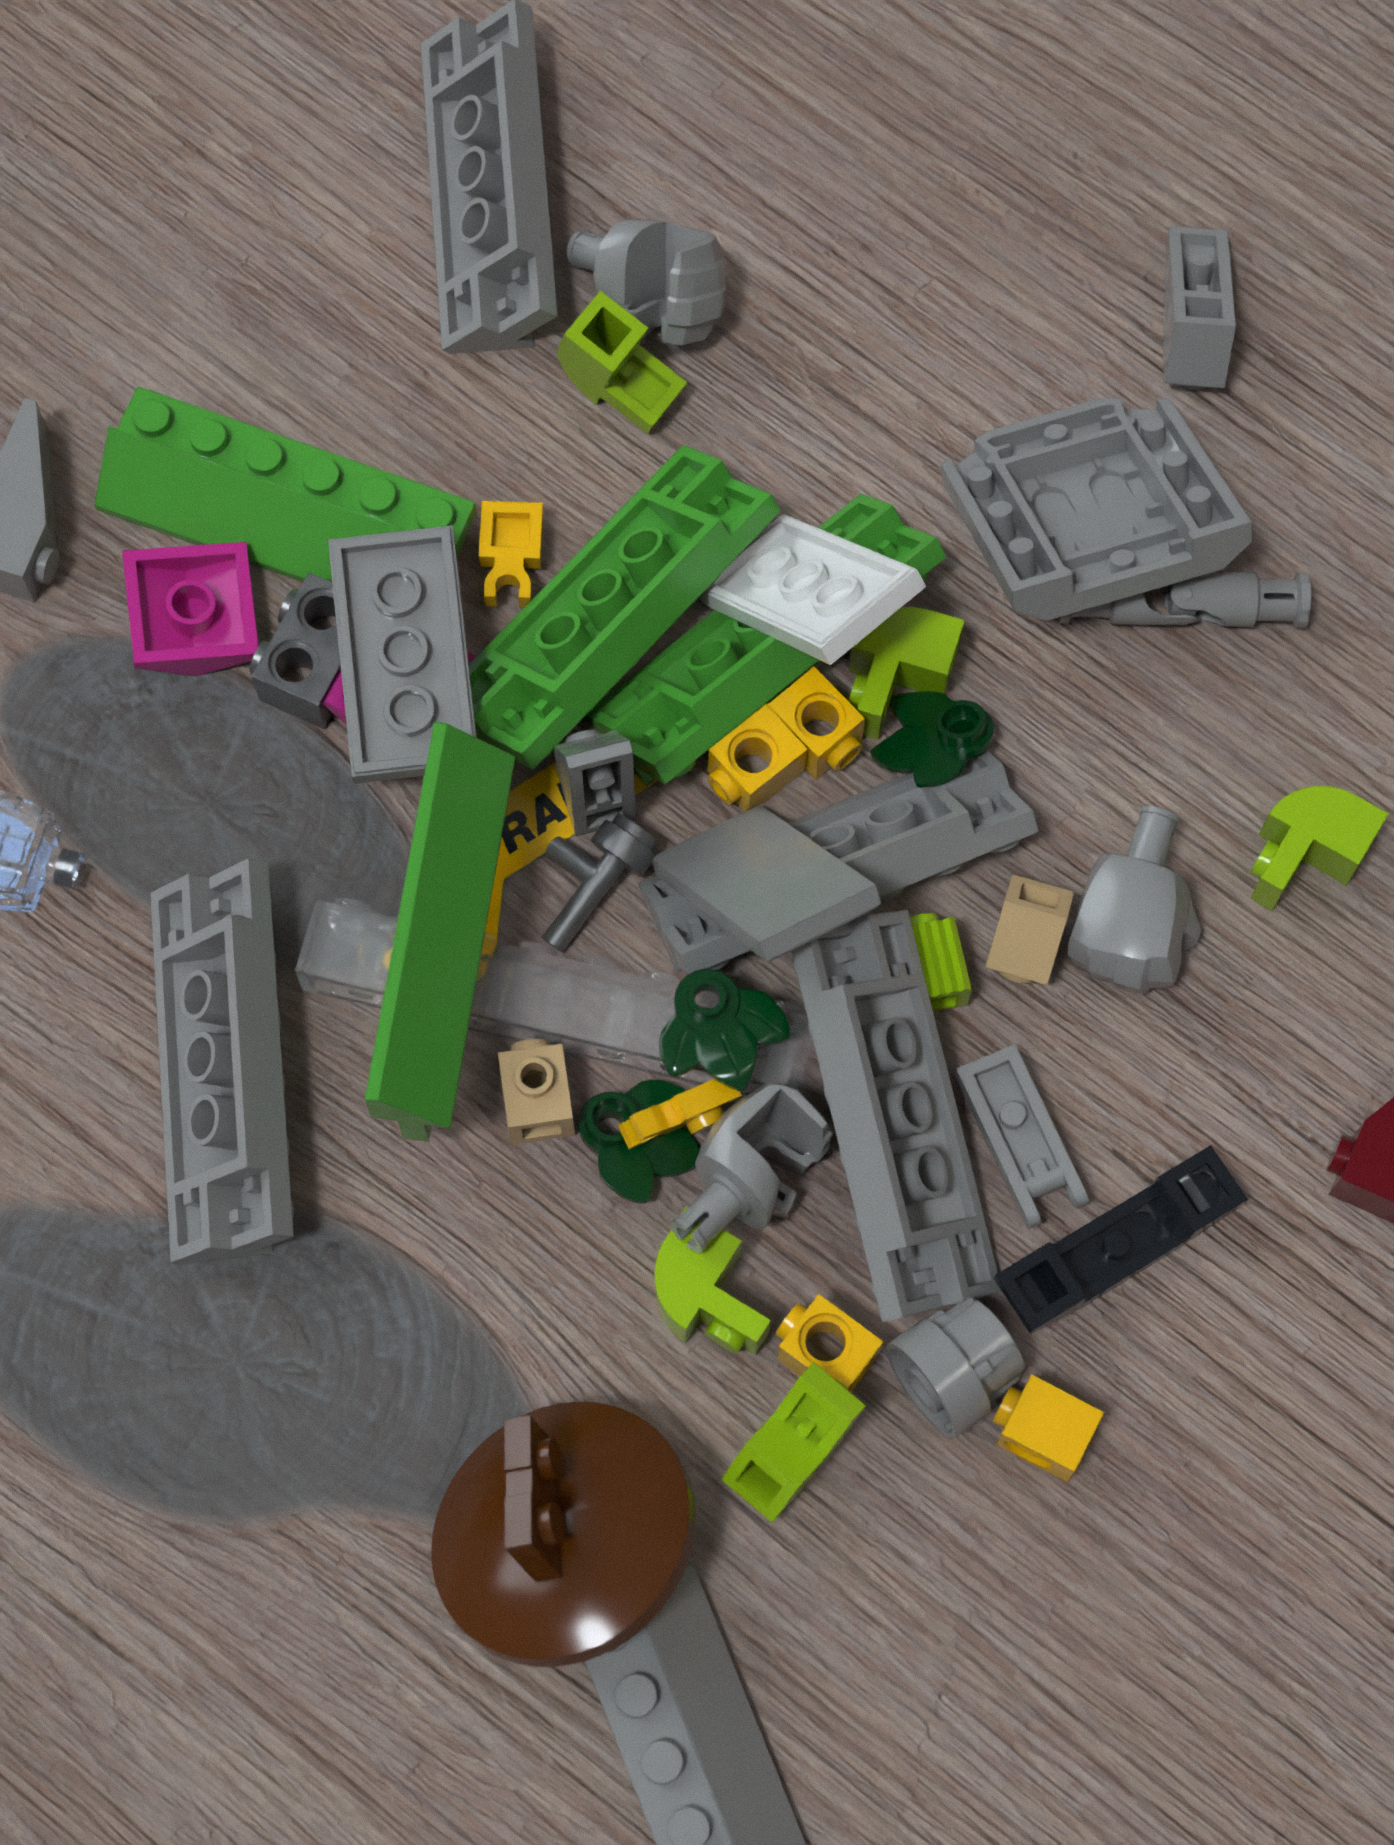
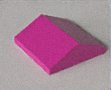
M246 542L122 551L134 669L199 676L252 661L259 645Z

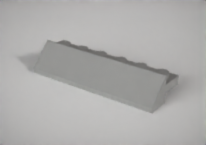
M511 0L477 25L457 17L421 43L442 351L450 354L534 348V330L558 316L532 6L520 0Z
M988 750L976 757L969 758L962 772L945 784L918 788L914 782L913 772L788 822L789 825L876 884L880 900L893 898L900 894L904 887L930 876L939 877L957 871L962 866V863L986 853L1007 851L1015 847L1020 839L1039 832L1033 809L1009 787L1004 765ZM655 876L638 883L641 895L676 972L683 970L687 976L694 971L702 969L718 970L725 966L729 959L751 951L659 877Z
M247 858L209 878L186 874L150 893L171 1263L184 1264L274 1254L273 1244L294 1237V1206L291 1200L288 1159L290 1145L286 1129L285 1078L282 1070L281 1017L278 1010L277 956L274 950L273 896L270 890L269 862Z
M908 910L869 914L856 918L791 952L793 967L798 976L808 1017L809 1032L814 1042L824 1082L825 1098L829 1104L840 1148V1159L846 1172L856 1213V1225L861 1234L871 1274L872 1290L877 1299L882 1322L958 1304L969 1297L977 1299L1002 1291L993 1279L998 1270Z
M694 1565L685 1568L672 1596L643 1629L615 1650L585 1661L655 1844L806 1845Z

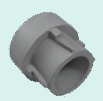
M972 1297L967 1298L945 1313L939 1310L929 1318L922 1319L886 1345V1353L890 1365L907 1395L929 1423L949 1439H955L987 1416L991 1409L998 1404L996 1399L1007 1391L1010 1386L1020 1380L1018 1376L1025 1371L1021 1353L1006 1328L985 1305L977 1300H973Z

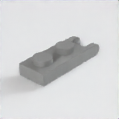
M1013 1044L956 1068L954 1076L1025 1226L1031 1229L1041 1224L1039 1211L1032 1199L1058 1188L1064 1187L1075 1209L1089 1204L1084 1186L1016 1045Z

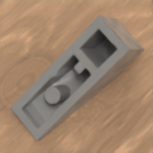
M1169 226L1163 327L1164 384H1175L1194 390L1205 387L1225 388L1236 328L1228 230Z
M25 397L0 451V592L35 603L42 584L48 585L56 574L59 564V551L57 547L48 428L36 400Z
M584 730L570 735L565 739L564 743L554 745L556 769L575 836L597 831L604 820L612 821L617 813L624 815L632 821H636L633 751L627 738L616 730L601 734L598 730Z

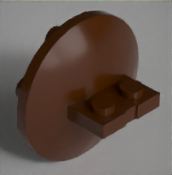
M568 1402L543 1407L521 1417L505 1419L504 1426L483 1441L459 1468L444 1494L435 1519L431 1547L432 1569L435 1584L445 1608L456 1624L478 1645L502 1659L517 1664L534 1667L565 1666L587 1661L615 1650L636 1635L659 1613L672 1596L682 1578L693 1547L696 1525L695 1500L690 1479L680 1458L660 1432L639 1416L619 1407L595 1402Z

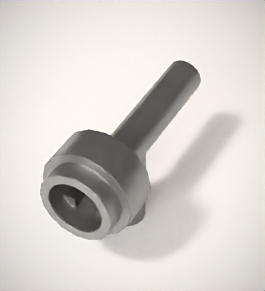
M617 813L612 821L604 820L590 839L604 853L598 862L560 836L555 837L547 846L545 856L582 881L581 885L541 937L561 953L622 870L625 868L632 874L642 877L655 857L652 851L658 844L657 840L639 825L620 813Z

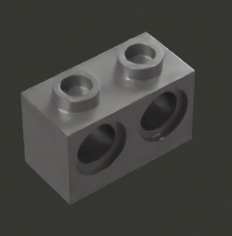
M308 572L299 591L292 589L285 597L278 616L280 625L270 642L265 640L258 646L250 664V674L252 675L251 678L259 701L326 729L333 713L322 703L341 670L337 625L326 630H318L311 626L321 617H336L332 582ZM297 667L311 670L309 676L299 682H288L283 679L288 671Z

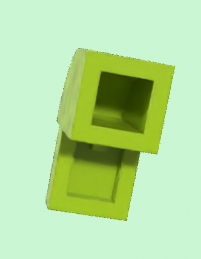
M600 290L564 334L557 350L559 362L574 385L594 404L597 405L601 399L605 400L645 433L649 434L684 390L687 382L640 346L649 328Z
M902 607L851 648L848 672L857 675L850 693L849 702L865 718L863 736L879 739L895 686L917 692L933 691L945 694L960 647L965 620L929 609Z
M1331 786L1306 787L1285 796L1272 808L1258 835L1268 842L1250 871L1252 875L1259 878L1250 899L1273 911L1302 861L1347 886L1389 813L1349 791Z
M701 1223L682 1241L677 1238L671 1229L659 1249L654 1271L656 1301L666 1325L679 1339L686 1343L701 1321L708 1326L704 1334L720 1347L734 1354H738L743 1347L756 1356L770 1334L771 1320L721 1290L722 1285L742 1255V1240L723 1229L707 1245V1248L699 1254L686 1247V1244L692 1239L691 1234Z
M813 1362L798 1378L774 1414L744 1445L721 1480L773 1523L854 1427L852 1424L866 1405L850 1393L841 1382L831 1377Z

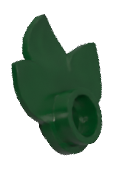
M922 691L896 695L891 698L892 708L903 728L872 748L870 754L876 763L891 772L908 773L913 771L914 782L918 788L939 786L957 777L962 772L969 758L982 754L990 747L994 739L993 721L977 703L968 700L952 702L950 698L941 692Z
M697 970L683 978L675 991L674 1007L676 1014L661 1031L659 1052L667 1072L673 1078L681 1076L701 1064L704 1070L716 1081L736 1091H744L755 1068L757 1044L774 1045L788 1041L790 1039L789 1023L778 1004L764 992L737 989L734 982L727 975L717 970ZM702 991H712L719 997V1003L711 1009H703L695 1003L694 999Z
M645 1080L635 1085L625 1094L617 1092L597 1094L590 1098L582 1107L578 1121L580 1137L589 1149L598 1153L600 1178L609 1189L621 1198L634 1203H647L652 1193L654 1176H679L696 1168L695 1161L700 1149L694 1138L684 1127L668 1134L664 1133L643 1144L628 1149L621 1132L606 1134L599 1128L598 1124L606 1118H614L620 1123L629 1120L632 1114L670 1100L675 1095L686 1091L685 1089L663 1080Z

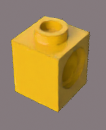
M815 666L768 704L808 749L805 769L815 780L831 767L836 772L842 770L862 750L863 745L861 742L865 718ZM813 720H824L830 723L835 730L830 734L817 736L809 733L804 728V725Z
M765 704L709 749L707 771L710 774L707 775V781L724 803L731 805L736 802L745 812L759 804L765 803L805 770L808 749L775 712ZM756 755L763 758L767 762L768 767L758 773H749L742 770L736 762L743 756Z
M820 1294L817 1295L808 1308L797 1303L775 1333L776 1336L783 1340L778 1348L777 1360L799 1376L815 1362L831 1377L841 1382L850 1393H852L879 1357L883 1346L881 1339ZM827 1332L840 1340L843 1352L834 1360L820 1361L808 1352L806 1342L816 1333Z
M1031 1374L1023 1391L1012 1386L1009 1387L992 1421L1004 1427L996 1445L1068 1482L1074 1474L1104 1412Z

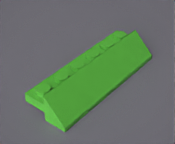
M137 386L118 427L108 426L94 504L97 511L194 545L246 542L249 564L300 582H304L308 572L332 582L328 539L453 525L456 554L458 557L477 514L476 504L473 501Z
M682 445L469 664L477 738L515 756V761L534 770L554 750V745H557L587 713L594 709L602 697L628 670L637 664L647 650L678 621L680 616L720 577L721 573L781 512L772 494L732 478L722 460Z
M862 493L818 527L916 568L923 581L928 577L929 571L947 557L937 537L903 525L893 505ZM714 610L599 701L594 709L587 713L585 717L600 734L616 730L630 741L633 751L634 773L646 786L655 779L666 784L671 779L680 777L690 771L695 765L697 758L743 723L744 720L765 703L774 700L791 685V682L811 666L823 661Z
M434 722L365 1094V1102L372 1118L398 1121L403 1139L425 1142L430 1140L432 1126L451 1129L515 763V756L447 723Z

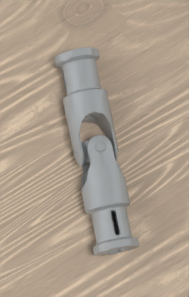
M1225 571L1221 574L1209 576L1206 579L1195 577L1169 585L1164 601L1169 615L1160 614L1150 609L1146 604L1144 593L1106 603L1102 606L1058 617V623H1069L1071 617L1108 618L1110 624L1188 625L1198 621V618L1203 621L1220 626L1254 627L1256 621L1293 622L1296 628H1306L1311 609V582L1308 573H1297L1294 579L1258 578L1256 572Z

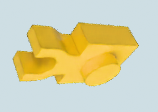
M482 501L479 564L480 567H493L484 582L485 606L497 607V592L505 585H514L519 589L518 599L520 608H524L532 600L531 581L525 568L541 569L544 522L543 503Z
M713 1079L677 1094L670 1100L632 1114L629 1120L622 1122L618 1127L628 1149L686 1125L690 1134L695 1135L711 1128L724 1113L723 1109L742 1095L740 1091L729 1088Z

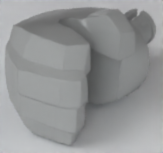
M634 219L622 220L614 224L605 237L582 229V232L576 231L569 240L567 246L569 263L577 268L594 271L593 277L596 292L598 293L601 290L649 328L643 340L654 327L661 326L662 342L686 345L703 341L711 333L717 318H720L724 312L726 300L725 256L714 234L664 221Z
M1141 806L1139 819L1127 856L1107 854L1098 857L1090 872L1068 940V957L1071 962L1087 970L1091 977L1115 984L1119 989L1145 995L1151 988H1172L1181 966V950L1187 951L1198 942L1201 933V926L1191 901L1188 884L1174 871L1164 868L1174 830L1179 823V817L1171 811L1155 806Z
M766 1083L740 1099L715 1122L700 1148L695 1165L698 1176L707 1189L679 1217H676L670 1223L674 1234L682 1241L701 1223L691 1234L692 1239L686 1244V1247L700 1254L735 1217L748 1226L760 1230L768 1226L771 1216L787 1218L795 1204L797 1193L779 1181V1178L763 1156L769 1157L777 1165L803 1175L813 1162H819L830 1147L829 1142L833 1132L828 1122L799 1091L784 1085Z

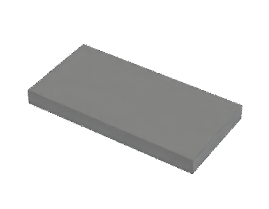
M453 525L328 539L353 782L356 784L424 776L434 722L447 723L477 738Z
M760 804L655 855L652 860L657 877L765 962H770L881 905L876 884Z

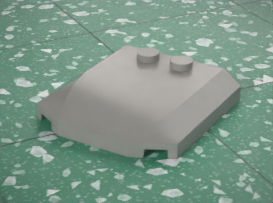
M1123 398L1097 399L989 430L974 440L975 452L960 463L954 465L951 458L941 464L943 485L1014 611L1048 621L1089 608L1102 606L1106 603L1223 570L1252 542V521L1170 399H1156L1157 409H1124Z

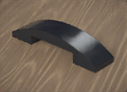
M1210 1145L1157 1177L1151 1186L1053 1245L1051 1242L1047 1243L997 1273L993 1279L1028 1332L1032 1334L1099 1298L1166 1257L1242 1206L1248 1198Z

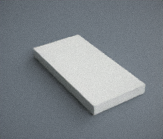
M782 514L762 530L761 534L721 573L720 577L699 596L702 604L832 665L922 591L926 585L916 568Z

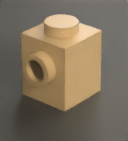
M1012 874L985 967L999 971L1003 977L1013 982L1031 983L1034 981L1048 985L1074 892Z
M527 1039L511 1045V1051L498 1052L511 1144L575 1135L563 1044L549 1045V1041L546 1039Z

